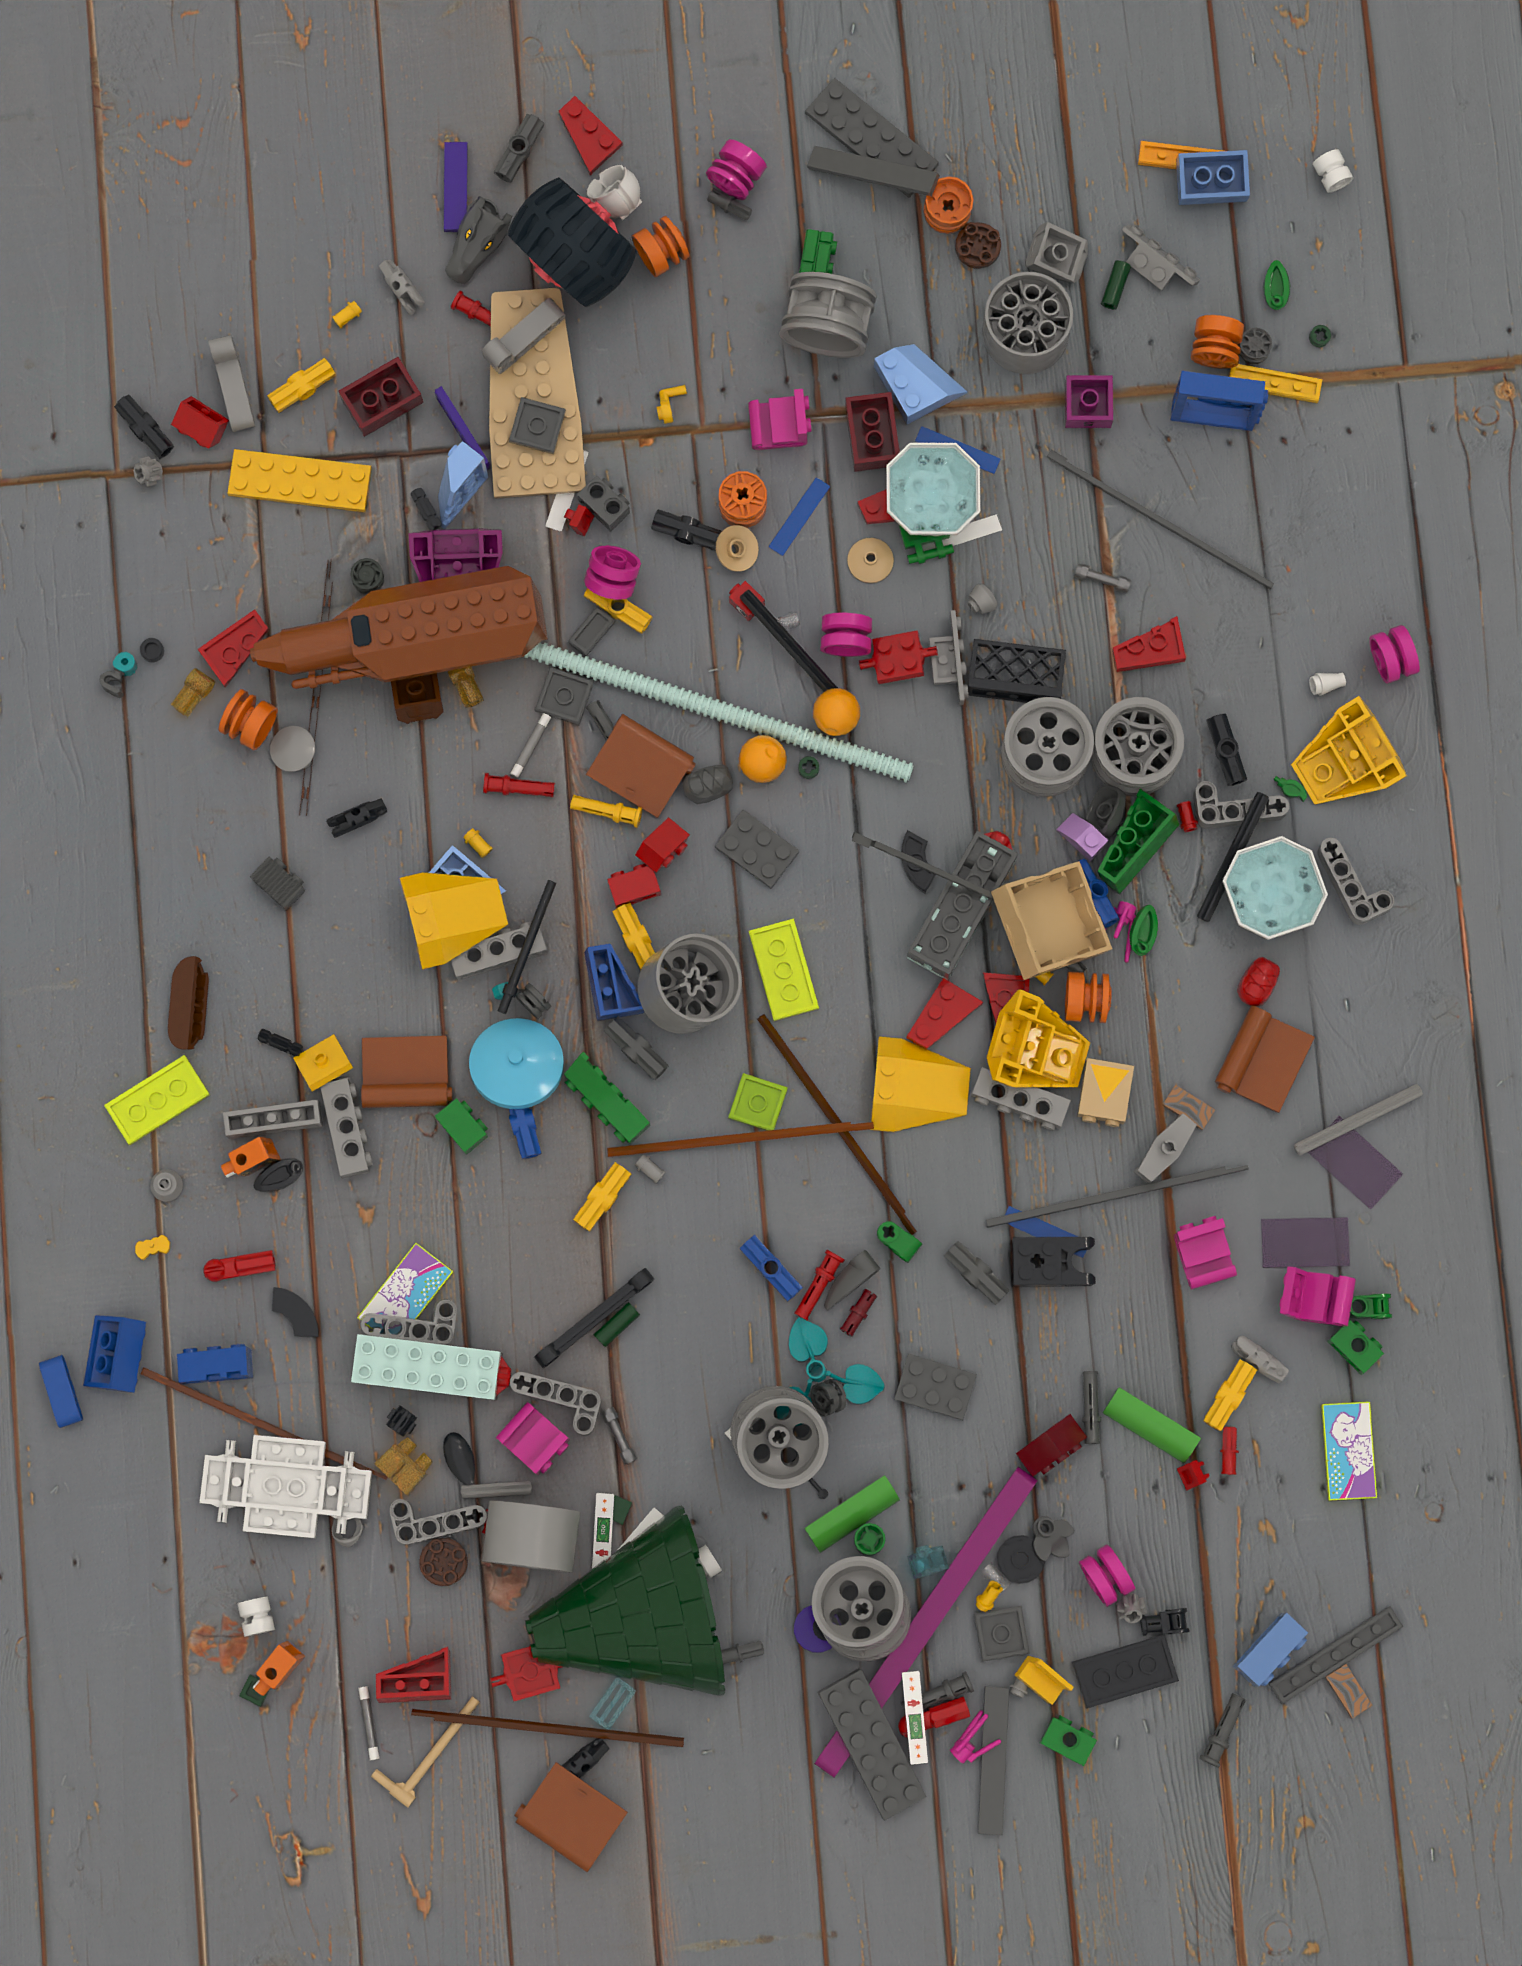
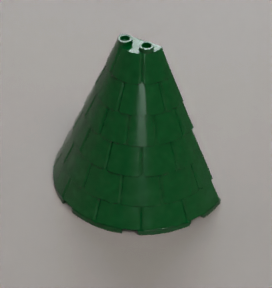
M682 1505L673 1508L659 1521L650 1525L632 1541L627 1542L609 1558L601 1561L582 1578H578L556 1597L551 1598L528 1615L529 1620H525L527 1634L533 1635L534 1644H530L533 1659L538 1658L540 1663L567 1668L572 1667L598 1674L605 1673L626 1679L633 1678L690 1691L696 1690L718 1696L725 1694V1686L722 1685L725 1682L722 1653L718 1636H715L714 1633L716 1631V1621L704 1568L698 1562L700 1558L699 1549L688 1515H683L685 1510Z

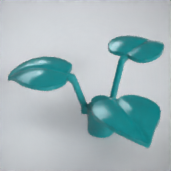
M801 1317L797 1318L790 1332L789 1350L791 1355L799 1362L811 1359L806 1366V1373L809 1379L807 1380L808 1384L805 1393L799 1387L788 1388L800 1392L812 1403L811 1397L808 1396L812 1383L821 1382L826 1376L845 1383L843 1389L846 1398L854 1404L867 1403L884 1390L885 1385L881 1377L868 1366L862 1364L849 1366L845 1373L846 1379L827 1371L825 1365L821 1361L815 1360L814 1357L822 1355L827 1349L828 1338L826 1333L818 1325ZM788 1406L776 1407L777 1418H785L789 1414L790 1408Z

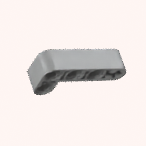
M551 298L546 299L500 340L496 337L488 342L482 349L483 357L498 374L503 373L559 325L566 317V314Z
M228 335L208 340L232 431L255 427L232 336Z
M1209 781L1200 782L1193 793L1198 825L1204 829L1241 825L1254 798L1218 802L1215 785ZM1199 790H1209L1211 797H1201ZM1269 796L1267 806H1265L1258 823L1283 819L1289 810L1288 800L1283 796ZM1275 804L1282 808L1280 813L1277 812V809H1272ZM1225 810H1235L1237 813V817H1227ZM1206 811L1211 812L1214 820H1204L1202 813Z
M1335 838L1323 840L1318 848V857L1350 920L1357 925H1362L1386 914L1394 904L1393 895L1389 891L1381 890L1367 896L1340 842ZM1327 846L1328 848H1334L1332 854L1331 852H1325ZM1342 866L1346 874L1344 876L1337 875L1334 867ZM1353 887L1356 890V896H1348L1345 893V888ZM1377 898L1386 899L1388 906L1385 908L1378 906ZM1361 907L1365 909L1367 916L1364 918L1357 916L1356 908Z
M445 1298L435 1303L432 1321L367 1313L362 1316L359 1323L361 1330L370 1336L445 1345L450 1343L454 1336L457 1307L455 1303ZM444 1303H448L451 1306V1313L447 1316H441L439 1313V1308ZM370 1318H373L375 1323L382 1324V1319H386L383 1324L384 1333H380V1327H372V1331H369V1328L365 1326V1322H369ZM393 1321H399L401 1324V1329L396 1334H392L388 1330L389 1324ZM416 1324H422L425 1329L424 1334L420 1337H415L412 1333V1329ZM440 1327H446L448 1330V1336L443 1340H439L436 1337V1331Z
M517 1372L511 1377L510 1386L515 1393L576 1409L573 1420L574 1430L581 1436H588L593 1433L602 1402L597 1392L525 1372ZM521 1377H524L526 1383L532 1384V1380H536L533 1385V1393H529L531 1388L522 1386L521 1390H519L515 1381H520ZM542 1383H547L551 1387L550 1393L546 1396H541L538 1393V1387ZM565 1389H570L574 1392V1397L569 1402H564L561 1399V1393ZM588 1395H593L597 1398V1404L592 1408H587L584 1405V1399ZM583 1418L589 1419L591 1422L590 1429L587 1431L579 1430V1420Z
M397 1499L390 1506V1516L395 1537L400 1543L405 1545L480 1528L486 1523L488 1514L482 1506L473 1505L415 1520L413 1507L408 1501ZM399 1504H405L408 1508L407 1514L403 1517H398L395 1513V1508ZM475 1510L483 1513L479 1523L473 1519L468 1520L469 1526L465 1527L463 1512H466V1517L473 1516ZM453 1515L458 1516L460 1519L459 1526L455 1529H450L447 1525L448 1518ZM429 1521H433L437 1527L436 1532L432 1535H427L424 1531V1526ZM405 1527H410L413 1531V1536L408 1541H404L401 1538V1530Z

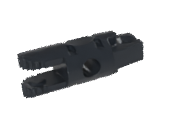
M382 798L346 810L328 818L326 822L329 827H334L332 835L334 838H337L373 822L379 816L387 813V808Z
M596 1738L591 1743L583 1746L562 1766L581 1778L598 1763L601 1757L609 1750V1747L603 1739Z

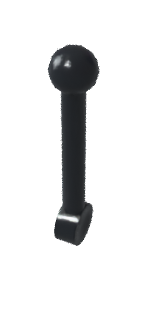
M813 1478L809 1479L808 1481L818 1491L819 1498H827L828 1491L821 1489Z

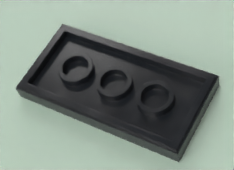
M1165 1634L1072 1662L1086 1709L1179 1681Z

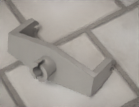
M1179 1114L1176 1120L1154 1139L1143 1161L1134 1170V1173L1140 1176L1143 1181L1147 1183L1152 1182L1180 1156L1197 1124L1185 1114Z

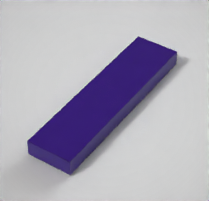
M444 142V232H458L459 225L467 213V142Z
M443 387L435 389L436 399L462 441L484 458L486 469L489 470L490 464Z

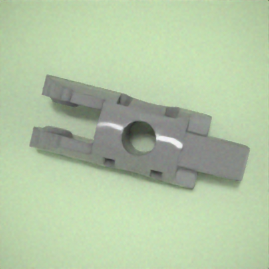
M384 260L379 267L385 275V281L407 313L413 315L416 312V308L409 297L420 306L425 301L412 285L407 275H405L402 268L396 266L392 260Z
M1239 1336L1232 1343L1231 1349L1238 1356L1256 1368L1262 1375L1278 1384L1288 1374L1289 1370L1261 1346L1247 1339V1337Z

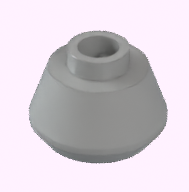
M976 584L968 596L970 601L967 603L974 613L979 612L980 614L995 611L997 601L992 592L984 584Z
M161 1170L151 1180V1192L160 1201H173L182 1192V1179L173 1170Z

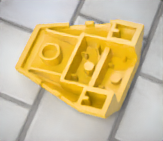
M1360 696L1338 708L1334 716L1322 727L1317 736L1291 764L1314 805L1386 789L1407 777L1396 750L1378 720Z
M424 872L400 878L422 970L448 963L508 925L497 879Z
M1017 990L999 1012L988 1050L987 1061L992 1080L1010 1087H1078L1090 1042L1074 1027L1065 1023L1056 1011H1052L1047 1007L1040 997L1023 990Z
M879 1037L871 1117L874 1129L870 1130L897 1132L903 1129L966 1116L971 1068L930 1050H925L907 1040Z

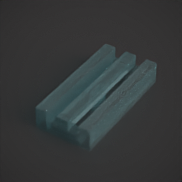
M616 1677L589 1717L607 1730H610L637 1690L619 1677ZM620 1684L622 1686L602 1716L600 1718L596 1716L615 1687ZM627 1689L630 1691L607 1724L604 1720Z

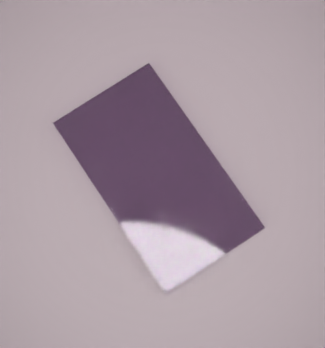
M1338 1116L1330 1126L1342 1121L1343 1119L1340 1116ZM1354 1129L1308 1152L1369 1209H1372L1403 1175L1402 1172Z
M1348 1217L1261 1219L1263 1268L1350 1266Z

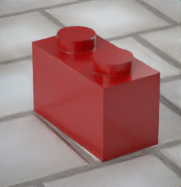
M190 396L181 401L171 425L177 428L181 434L188 435L196 440L200 446L211 448L220 442L229 419Z
M668 817L642 842L635 856L657 873L663 866L667 868L675 859L674 856L676 854L680 856L688 846L685 842L690 834Z
M640 864L633 867L634 871L627 873L619 871L611 874V878L607 879L616 909L624 904L631 903L632 905L661 895L654 870L646 864Z

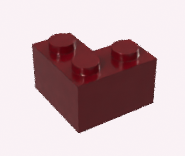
M1069 1414L1018 1451L1016 1455L1032 1477L1040 1471L1044 1475L1055 1467L1053 1465L1054 1461L1059 1464L1082 1447L1080 1442L1087 1438V1436L1072 1415Z

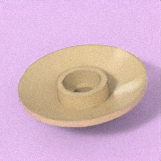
M733 525L725 528L719 534L716 541V554L721 564L727 569L735 572L747 570L755 563L758 557L757 539L748 528ZM732 545L736 548L735 553L732 552Z
M865 538L856 542L851 547L847 562L851 574L856 579L864 583H877L890 574L894 558L890 547L885 542L876 538ZM868 555H873L875 557V560L869 562L866 559V557Z

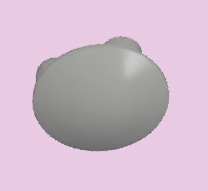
M288 726L276 733L270 745V755L276 766L284 771L294 772L306 769L311 765L315 754V742L313 736L306 729L299 726Z

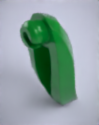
M1278 260L1271 263L1263 286L1265 300L1268 306L1274 310L1282 309L1287 304L1290 296L1289 276L1283 264Z
M1152 905L1143 906L1131 925L1129 934L1130 945L1135 954L1139 956L1146 955L1152 949L1156 940L1158 920Z

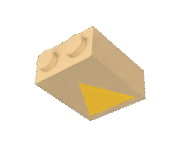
M1087 1058L1077 1117H1082V1121L1087 1123H1096V1120L1105 1121V1125L1111 1127H1119V1124H1124L1134 1066Z

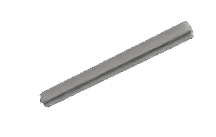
M1415 1084L1294 1145L1295 1151L1301 1156L1422 1096V1090L1418 1084Z

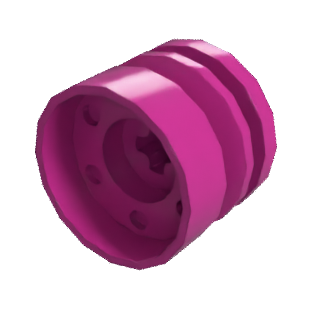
M729 139L719 152L721 159H715L712 162V166L706 171V176L724 193L734 196L738 200H745L749 195L748 191H751L754 187L751 180H759L767 166L765 161L751 148L741 142Z

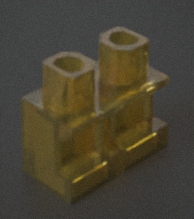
M408 1437L398 1445L394 1444L374 1463L407 1496L428 1475L426 1471L433 1463L425 1453L415 1462L409 1457V1454L417 1445Z

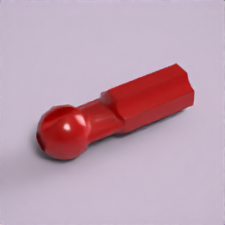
M270 1250L224 1259H211L205 1264L203 1271L207 1280L218 1282L223 1279L276 1271L273 1251Z
M964 1696L929 1708V1711L923 1712L925 1730L933 1727L939 1728L970 1717ZM905 1715L898 1722L900 1734L908 1738Z

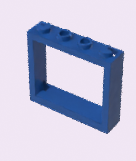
M1181 371L1173 396L1170 421L1253 431L1254 425L1259 424L1265 404H1267L1268 390H1265L1266 381ZM1187 397L1251 404L1252 406L1246 407L1204 402L1199 400L1187 399Z

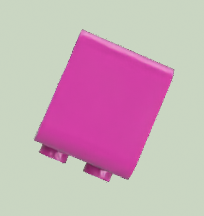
M794 389V396L769 398V403H759L758 399L748 402L752 449L764 450L799 447L807 444V432H811V420L806 418L805 410H809V398L804 396L803 389Z
M1216 1216L1203 1219V1224L1195 1227L1193 1223L1180 1226V1231L1174 1235L1178 1254L1191 1290L1237 1276L1223 1230L1226 1227L1223 1218L1217 1220Z
M1288 1266L1287 1273L1284 1276L1283 1296L1279 1304L1280 1314L1304 1322L1348 1327L1356 1279L1341 1275L1340 1277H1333L1331 1274L1307 1272L1297 1267Z
M529 1402L519 1410L495 1437L536 1475L544 1474L552 1466L553 1463L551 1461L557 1454L561 1456L569 1447L567 1443L570 1441L564 1433L556 1428Z

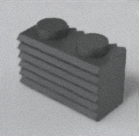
M269 856L250 878L287 911L305 892L302 886L304 882L295 873L289 875L285 871L287 866L280 859L276 858L273 860Z

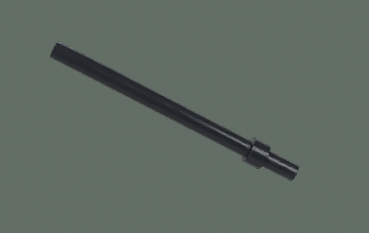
M548 880L509 982L503 988L502 993L504 995L497 1010L500 1013H507L512 998H515L517 994L519 979L557 884L551 880Z

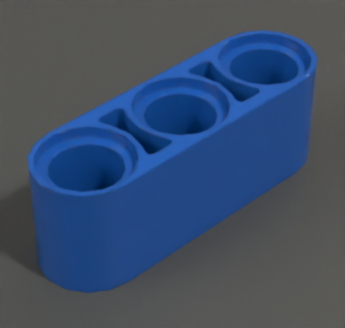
M60 1355L39 1362L40 1371L58 1427L62 1428L83 1421L82 1412L64 1356Z

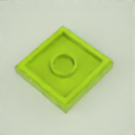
M743 1073L728 1119L765 1131L774 1130L788 1087Z

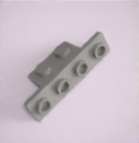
M1128 224L1123 227L1122 231L1139 243L1126 263L1130 264L1132 268L1160 290L1166 287L1175 273L1192 286L1199 283L1200 279L1196 277V271L1188 266L1186 268L1179 263V258L1170 252L1167 254L1161 249L1162 245L1153 238L1149 240L1143 235L1144 231L1135 224L1132 226Z
M951 610L952 636L929 638L930 647L937 646L938 656H931L933 684L957 683L959 705H964L965 698H968V686L963 684L962 676L966 675L965 661L961 662L960 653H964L963 639H958V630H961L960 616L956 617L955 610Z

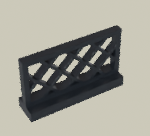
M974 639L968 696L1024 703L1043 697L1061 699L1066 650ZM978 646L987 647L992 654L982 659L977 653ZM1003 650H1011L1015 656L1005 662L999 653ZM1027 652L1034 653L1038 658L1030 665L1022 657ZM1050 655L1060 656V663L1053 668L1045 660ZM996 657L1002 666L993 672L987 665V662ZM1016 660H1019L1025 667L1018 674L1009 666ZM1040 662L1048 669V672L1041 677L1032 669ZM981 666L989 673L985 678L974 677L975 670ZM1006 669L1012 678L1008 681H1001L997 674ZM1029 671L1036 680L1031 684H1024L1020 677ZM1052 674L1058 681L1057 687H1049L1043 680Z

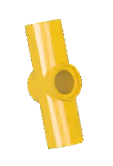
M323 358L307 370H300L292 374L288 378L287 383L268 394L267 397L277 412L280 413L298 400L303 401L311 397L316 392V388L335 377L336 373L329 362Z
M588 588L584 593L586 599L608 612L612 618L619 619L640 634L647 629L653 618L627 599L605 598L593 593ZM620 602L624 604V608L620 611H615L612 609V605Z
M631 903L618 907L612 913L623 933L624 942L629 952L633 953L641 971L645 962L655 952L644 925H641Z
M615 1162L601 1182H598L587 1196L588 1200L580 1208L573 1220L590 1232L603 1213L611 1208L618 1197L617 1194L632 1174Z
M1239 1359L1227 1381L1225 1380L1215 1395V1401L1205 1415L1203 1422L1221 1432L1233 1410L1237 1409L1244 1398L1245 1390L1251 1383L1257 1369Z

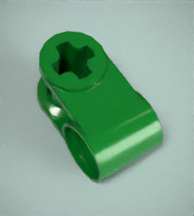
M891 1221L882 1223L877 1230L878 1239L907 1263L922 1246V1243L917 1238ZM891 1227L894 1237L884 1238L885 1232L882 1229Z
M1391 1294L1354 1296L1352 1303L1354 1301L1360 1302L1362 1311L1361 1313H1356L1351 1306L1350 1318H1392V1314L1389 1313Z

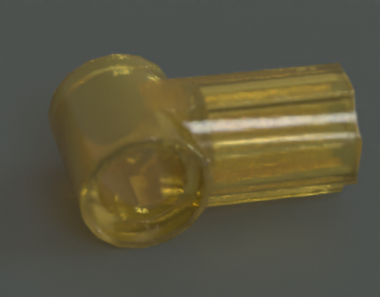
M472 667L447 671L453 685L456 686L465 708L476 706L484 701L474 679L475 675Z
M194 668L189 673L184 682L185 686L171 703L173 708L186 717L191 714L202 697L205 698L211 692L215 685V680L197 668Z

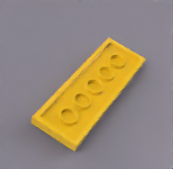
M234 449L227 494L234 497L365 512L372 467L370 465Z

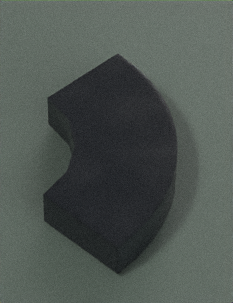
M907 830L901 852L928 864L925 855L928 841ZM902 860L904 871L911 883L926 894L936 874Z
M274 1287L272 1311L281 1313L290 1320L293 1325L294 1336L319 1337L317 1319L310 1306L297 1294L286 1289Z

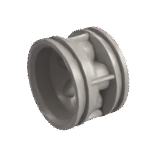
M801 272L793 275L790 281L791 287L788 290V296L790 297L787 315L782 318V326L779 332L781 339L798 349L814 354L836 358L862 356L865 353V344L868 340L866 331L869 318L874 312V304L877 299L875 291L861 282L830 273Z
M1043 697L1029 701L1012 715L1006 727L1001 749V758L1005 772L1017 787L1029 794L1050 797L1065 793L1082 779L1087 770L1094 747L1093 730L1085 714L1074 704L1066 700ZM1053 718L1056 721V726L1052 729H1045L1041 726L1040 719ZM1023 731H1030L1034 735V741L1027 745L1022 744L1017 738L1018 734ZM1063 733H1074L1078 738V742L1075 745L1065 744L1062 740ZM1045 741H1046L1047 743L1052 742V743H1053V744H1052V747H1051V748H1050L1049 746L1044 747V746H1043V745H1044V742H1045ZM1032 755L1039 756L1042 760V767L1038 770H1030L1026 766L1027 758ZM1057 756H1064L1069 761L1070 767L1065 771H1059L1054 767L1053 760Z
M770 1386L751 1393L740 1403L732 1418L730 1435L733 1448L745 1471L757 1482L772 1488H792L811 1479L822 1467L828 1452V1432L813 1404L800 1392L784 1386ZM778 1406H788L790 1408L789 1414L783 1419H778L773 1415L775 1408ZM754 1419H764L765 1425L761 1431L752 1432L749 1430ZM800 1423L807 1424L810 1429L809 1433L803 1438H798L793 1434L794 1426ZM777 1430H779L781 1434V1437L779 1439H776L774 1433ZM760 1444H766L769 1447V1454L764 1459H756L753 1455L755 1448ZM791 1447L797 1451V1457L793 1462L785 1463L781 1460V1452L784 1448Z
M854 1556L839 1560L823 1572L813 1590L812 1611L818 1627L830 1646L848 1659L865 1662L881 1659L895 1651L904 1641L909 1631L911 1607L908 1597L895 1573L881 1561L865 1556ZM849 1585L858 1588V1596L852 1601L842 1597L843 1589ZM877 1585L885 1587V1595L882 1599L878 1601L871 1599L870 1591L873 1587ZM867 1609L868 1613L866 1615L864 1613L860 1614L859 1611ZM838 1612H845L849 1615V1620L844 1625H835L832 1623L833 1616ZM884 1612L892 1613L893 1616L887 1625L882 1626L878 1624L880 1614ZM861 1628L870 1630L868 1638L854 1639L857 1630Z

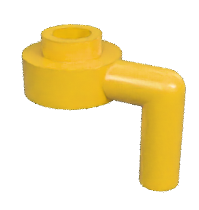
M685 385L660 390L661 406H657L659 420H664V424L674 422L669 397L687 394Z

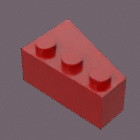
M448 1646L435 1653L424 1655L409 1663H403L376 1674L377 1701L379 1703L451 1700V1664Z

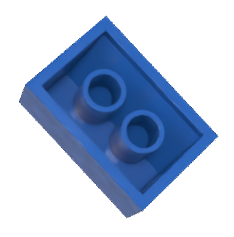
M95 1315L83 1386L120 1392H135L143 1339L145 1337V1321L125 1317Z

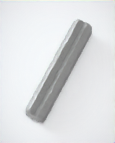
M530 1481L461 1486V1496L464 1499L527 1495L532 1493V1483Z

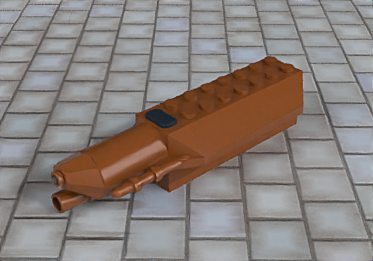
M504 566L371 591L330 621L282 629L281 632L254 643V648H250V654L253 662H257L259 666L289 675L308 672L307 678L293 680L291 686L294 689L304 687L312 689L317 688L321 684L331 682L339 684L342 680L364 676L383 682H391L524 657L541 641L548 640L542 598L532 578L510 566ZM331 668V673L316 675L317 670Z

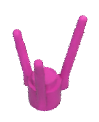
M1120 901L1117 908L1114 907L1120 918L1114 938H1118L1123 925H1128L1129 923L1124 961L1127 963L1129 962L1131 951L1129 934L1133 920L1136 917L1134 914L1137 908L1130 903Z
M982 1710L978 1712L962 1736L950 1749V1752L962 1764L967 1760L972 1763L977 1757L1001 1743V1740L998 1739L973 1753L975 1747L970 1742V1739L988 1718V1714L983 1715Z

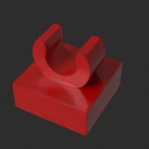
M578 505L576 511L567 509L564 518L569 519L570 527L577 534L585 536L594 515L587 507Z
M1195 1460L1177 1468L1186 1491L1207 1482L1206 1479L1210 1475L1209 1473L1203 1474L1200 1466L1204 1465L1203 1461L1198 1462Z

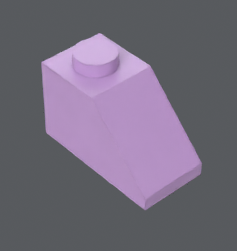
M1074 813L1056 829L1089 862L1108 843V840L1092 824Z

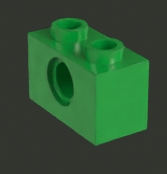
M1349 1320L1348 1327L1341 1326L1327 1342L1362 1375L1384 1353L1380 1350L1382 1345L1373 1337L1369 1339L1363 1333L1365 1329L1359 1322ZM1354 1339L1362 1342L1363 1349L1361 1352H1356L1352 1349L1351 1343Z
M1059 1715L1058 1719L1052 1717L1039 1743L1084 1766L1097 1742L1096 1739L1092 1738L1094 1733L1084 1727H1081L1080 1730L1071 1726L1072 1721ZM1068 1732L1073 1733L1076 1737L1075 1744L1070 1747L1063 1743V1736Z

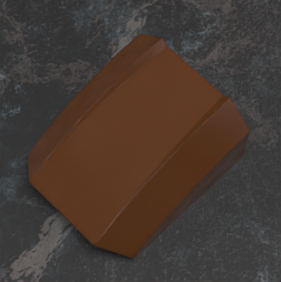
M437 673L391 681L398 721L409 724L410 722L426 719H437L444 712Z

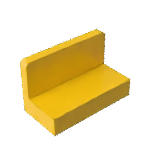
M1027 1656L1015 1673L1019 1680L1051 1705H1053L1063 1689L1072 1691L1074 1688L1039 1658Z

